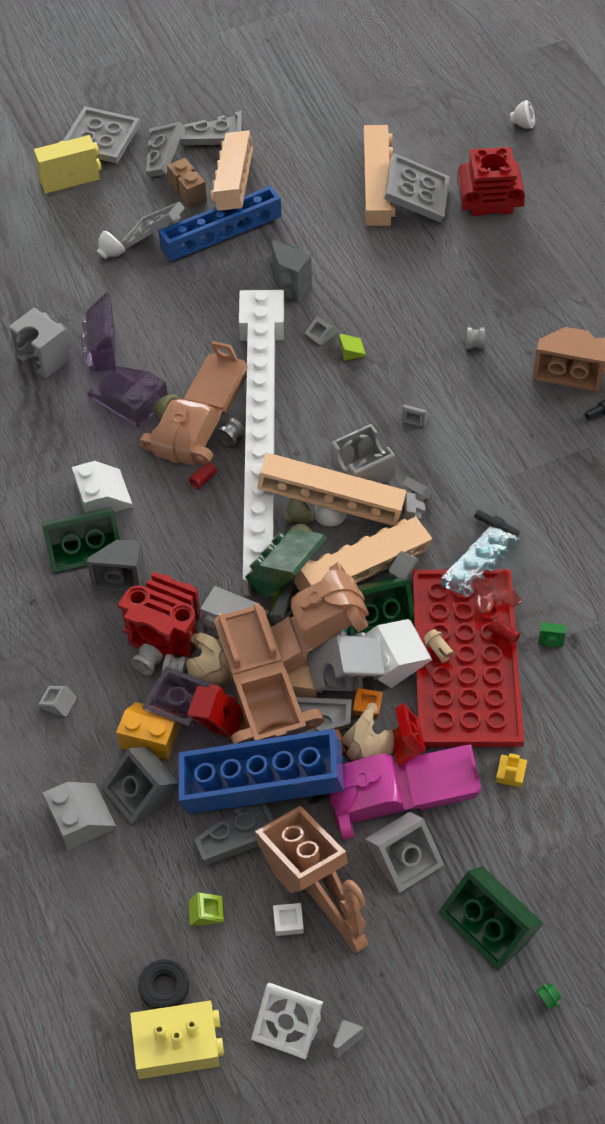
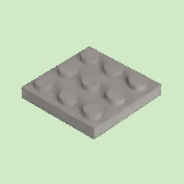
M84 106L63 141L90 135L92 142H96L98 145L99 155H96L97 158L118 164L140 126V119Z
M393 153L389 163L384 199L441 223L445 215L450 176Z

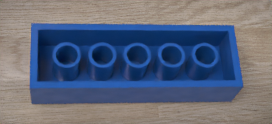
M335 729L179 752V802L188 814L344 791L342 743Z

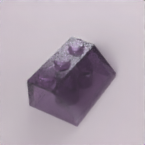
M107 292L86 311V321H82L83 334H86L82 335L83 348L87 349L83 350L84 364L88 363L89 372L116 370L115 324L110 292Z

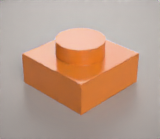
M357 688L353 715L361 716L369 703H375L377 711L373 719H378L383 692Z

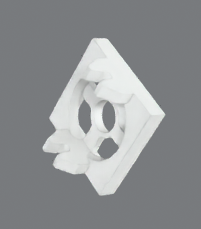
M268 983L251 1040L306 1059L318 1030L317 1025L321 1020L320 1012L323 1002ZM288 999L285 1010H281L279 1013L270 1010L276 1001ZM296 1003H299L306 1011L308 1024L298 1021L294 1013ZM280 1015H290L294 1021L293 1028L283 1029L278 1022ZM267 1020L274 1022L276 1029L279 1031L277 1038L268 1029ZM294 1030L305 1034L298 1041L286 1042L287 1035Z

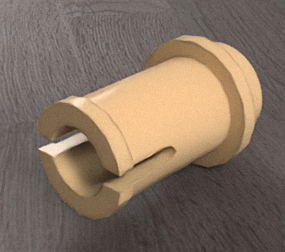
M433 629L424 636L425 645L431 647L441 662H446L450 659L447 655L451 657L454 655L455 652L443 640L440 631L437 632Z

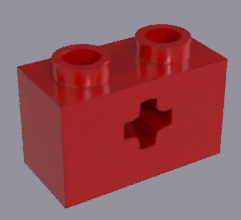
M209 684L208 687L197 686L187 715L213 734L231 737L237 732L243 716L240 705L236 703L237 699L223 693L224 689L217 685Z

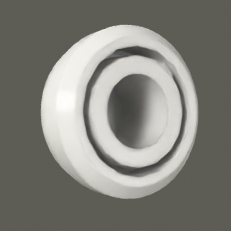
M528 100L521 102L515 111L510 113L513 125L517 124L524 129L534 127V110Z
M102 231L98 240L99 249L97 252L104 259L123 254L125 247L108 231Z
M315 505L314 508L316 521L324 526L339 525L347 516V513Z

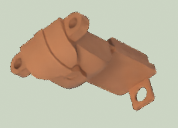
M212 341L211 346L215 354H209L206 357L184 399L171 400L159 425L152 431V434L143 433L139 440V445L142 448L153 452L155 457L167 459L177 464L180 462L195 466L196 463L206 465L210 463L213 453L205 446L220 420V415L228 413L247 378V364L244 360L237 358L231 345ZM219 348L227 350L229 354L221 352Z
M339 562L329 567L330 571L324 575L321 581L300 591L292 598L291 610L294 615L290 618L288 616L271 627L287 674L307 662L304 653L311 648L315 649L351 625L358 632L368 627L365 616L369 615L364 604V596L358 589L355 580L346 573Z
M256 603L252 607L227 614H218L214 620L215 628L235 682L237 699L247 725V729L238 731L231 736L233 744L295 735L322 725L324 718L321 710L312 709L301 713L264 608L259 603Z

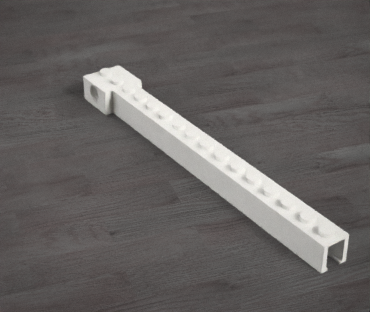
M240 290V341H247L243 537L244 596H251V583L245 578L251 571L249 565L259 556L263 557L260 553L269 544L273 545L271 540L274 538V493L257 489L266 454H274L275 341L284 340V290Z

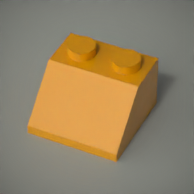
M135 702L124 711L116 731L119 748L127 750L128 748L149 747L158 758L169 760L185 714Z

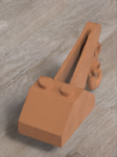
M564 327L539 339L532 380L600 391L602 376L605 373V338L595 339L589 331Z
M302 806L256 830L257 843L280 883L290 893L306 889L354 953H358L368 947V941L364 935L366 923L360 911L366 905L363 893L352 880H346L342 887L336 874V870L348 864L346 851ZM319 880H323L338 910L318 882Z

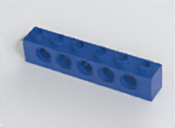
M272 186L244 196L242 208L217 211V208H213L158 230L160 249L169 262L278 219L282 217L281 198Z

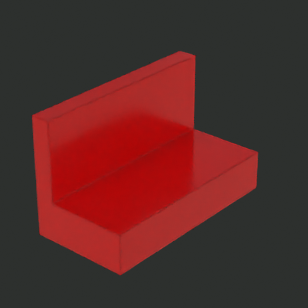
M404 703L395 708L399 727L393 730L395 740L394 753L399 767L426 751L419 719Z

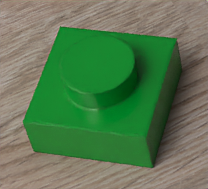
M541 622L538 644L548 647H563L566 625Z

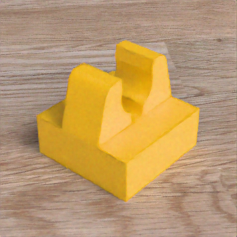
M509 753V756L501 755L496 782L522 788L527 760L520 759V755Z

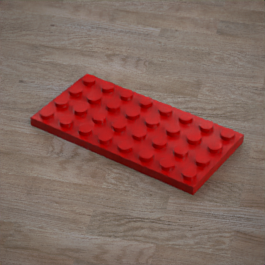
M511 569L413 570L414 628L432 658V661L416 671L417 714L425 747H459L470 744L471 747H523L524 730L517 643L514 646H509V644L488 631L490 623L497 617L516 630ZM433 629L442 633L443 640L455 652L452 657L447 655L450 659L446 662H441L431 647L425 645L424 636Z

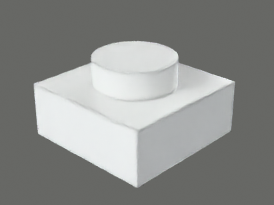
M301 903L273 906L276 936L304 933Z

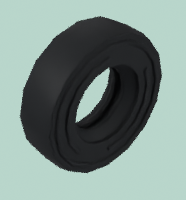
M160 959L151 962L143 969L139 976L138 990L143 1002L151 1009L178 1006L184 1002L189 993V979L186 971L179 963L169 959ZM169 976L174 980V989L169 994L159 995L153 990V983L158 977Z

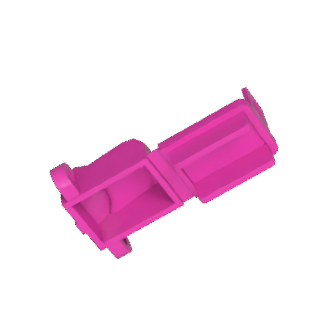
M470 744L419 755L401 767L394 762L393 756L388 754L373 755L343 764L344 791L329 793L331 807L334 809L336 825L340 826L343 840L354 838L352 825L354 822L404 812V810L412 808L425 810L474 799L480 794L481 785Z

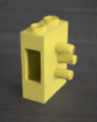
M90 135L34 149L39 181L45 194L100 180L99 171L102 168L100 160L96 156L99 155L97 143L92 142Z
M211 1000L130 1013L136 1071L139 1079L220 1067L219 1056H224L222 1038H216L215 1028L221 1027L219 1011L212 1009Z

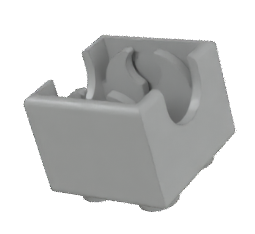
M33 308L9 326L16 357L22 362L32 357H39V361H36V363L41 368L36 372L44 378L49 377L70 360V346L66 339L67 330L61 323L57 324L51 320L46 312L41 313L36 308Z
M372 424L331 442V465L337 472L377 483H383L395 477L396 455L389 446L386 447V452L382 449L378 440V432Z
M342 631L307 653L314 690L357 691V688L363 687L362 678L373 676L374 680L385 675L379 640L377 637H367L366 633H357L349 636L346 632Z

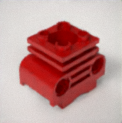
M512 148L469 149V162L460 165L457 170L461 210H470L471 216H482L488 213L513 214L514 207H524V186L519 164L513 158Z
M152 572L151 580H147L146 587L138 585L126 591L118 604V608L122 609L125 625L122 631L128 634L129 645L140 649L142 644H149L158 649L164 659L167 654H171L175 658L177 655L189 659L196 648L191 641L194 633H197L196 620H199L201 617L198 589L189 583L176 581L166 574L161 575Z

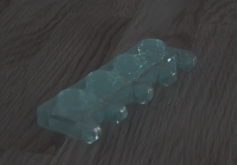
M490 526L441 577V586L465 596H471L474 590L470 585L473 582L482 584L485 577L481 573L485 569L494 571L497 567V563L494 561L497 556L506 558L509 554V550L506 547L508 544L517 546L520 542L519 538Z

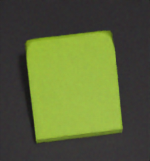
M339 334V346L344 360L366 357L361 338Z
M197 892L189 900L190 925L199 926L223 923L222 896Z

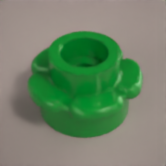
M543 982V986L536 990L549 1010L555 1006L559 1008L560 1004L558 1001L562 999L561 995L553 984L547 986Z

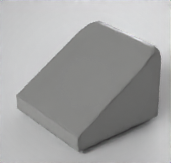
M316 316L304 334L321 346L338 331Z
M404 404L402 422L424 428L429 416L427 411Z
M400 551L389 568V572L399 578L408 579L419 560L404 551Z
M48 686L38 707L53 714L66 717L77 697L67 686Z
M346 1020L341 1022L333 1043L334 1057L339 1058L363 1038L364 1028Z

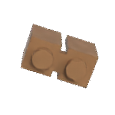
M186 158L167 165L169 184L177 194H180V198L188 208L207 200L205 181L197 171H194L193 166Z

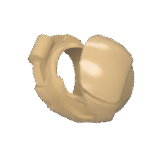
M201 632L199 634L194 633L191 641L202 653L199 657L186 660V669L190 679L198 686L208 687L209 684L223 687L231 683L232 675L220 640Z
M375 703L368 704L358 721L341 738V741L348 747L346 755L351 761L378 754L392 755L395 747L392 729L389 731L384 730L380 734H375L372 729L374 724L373 716L377 711Z

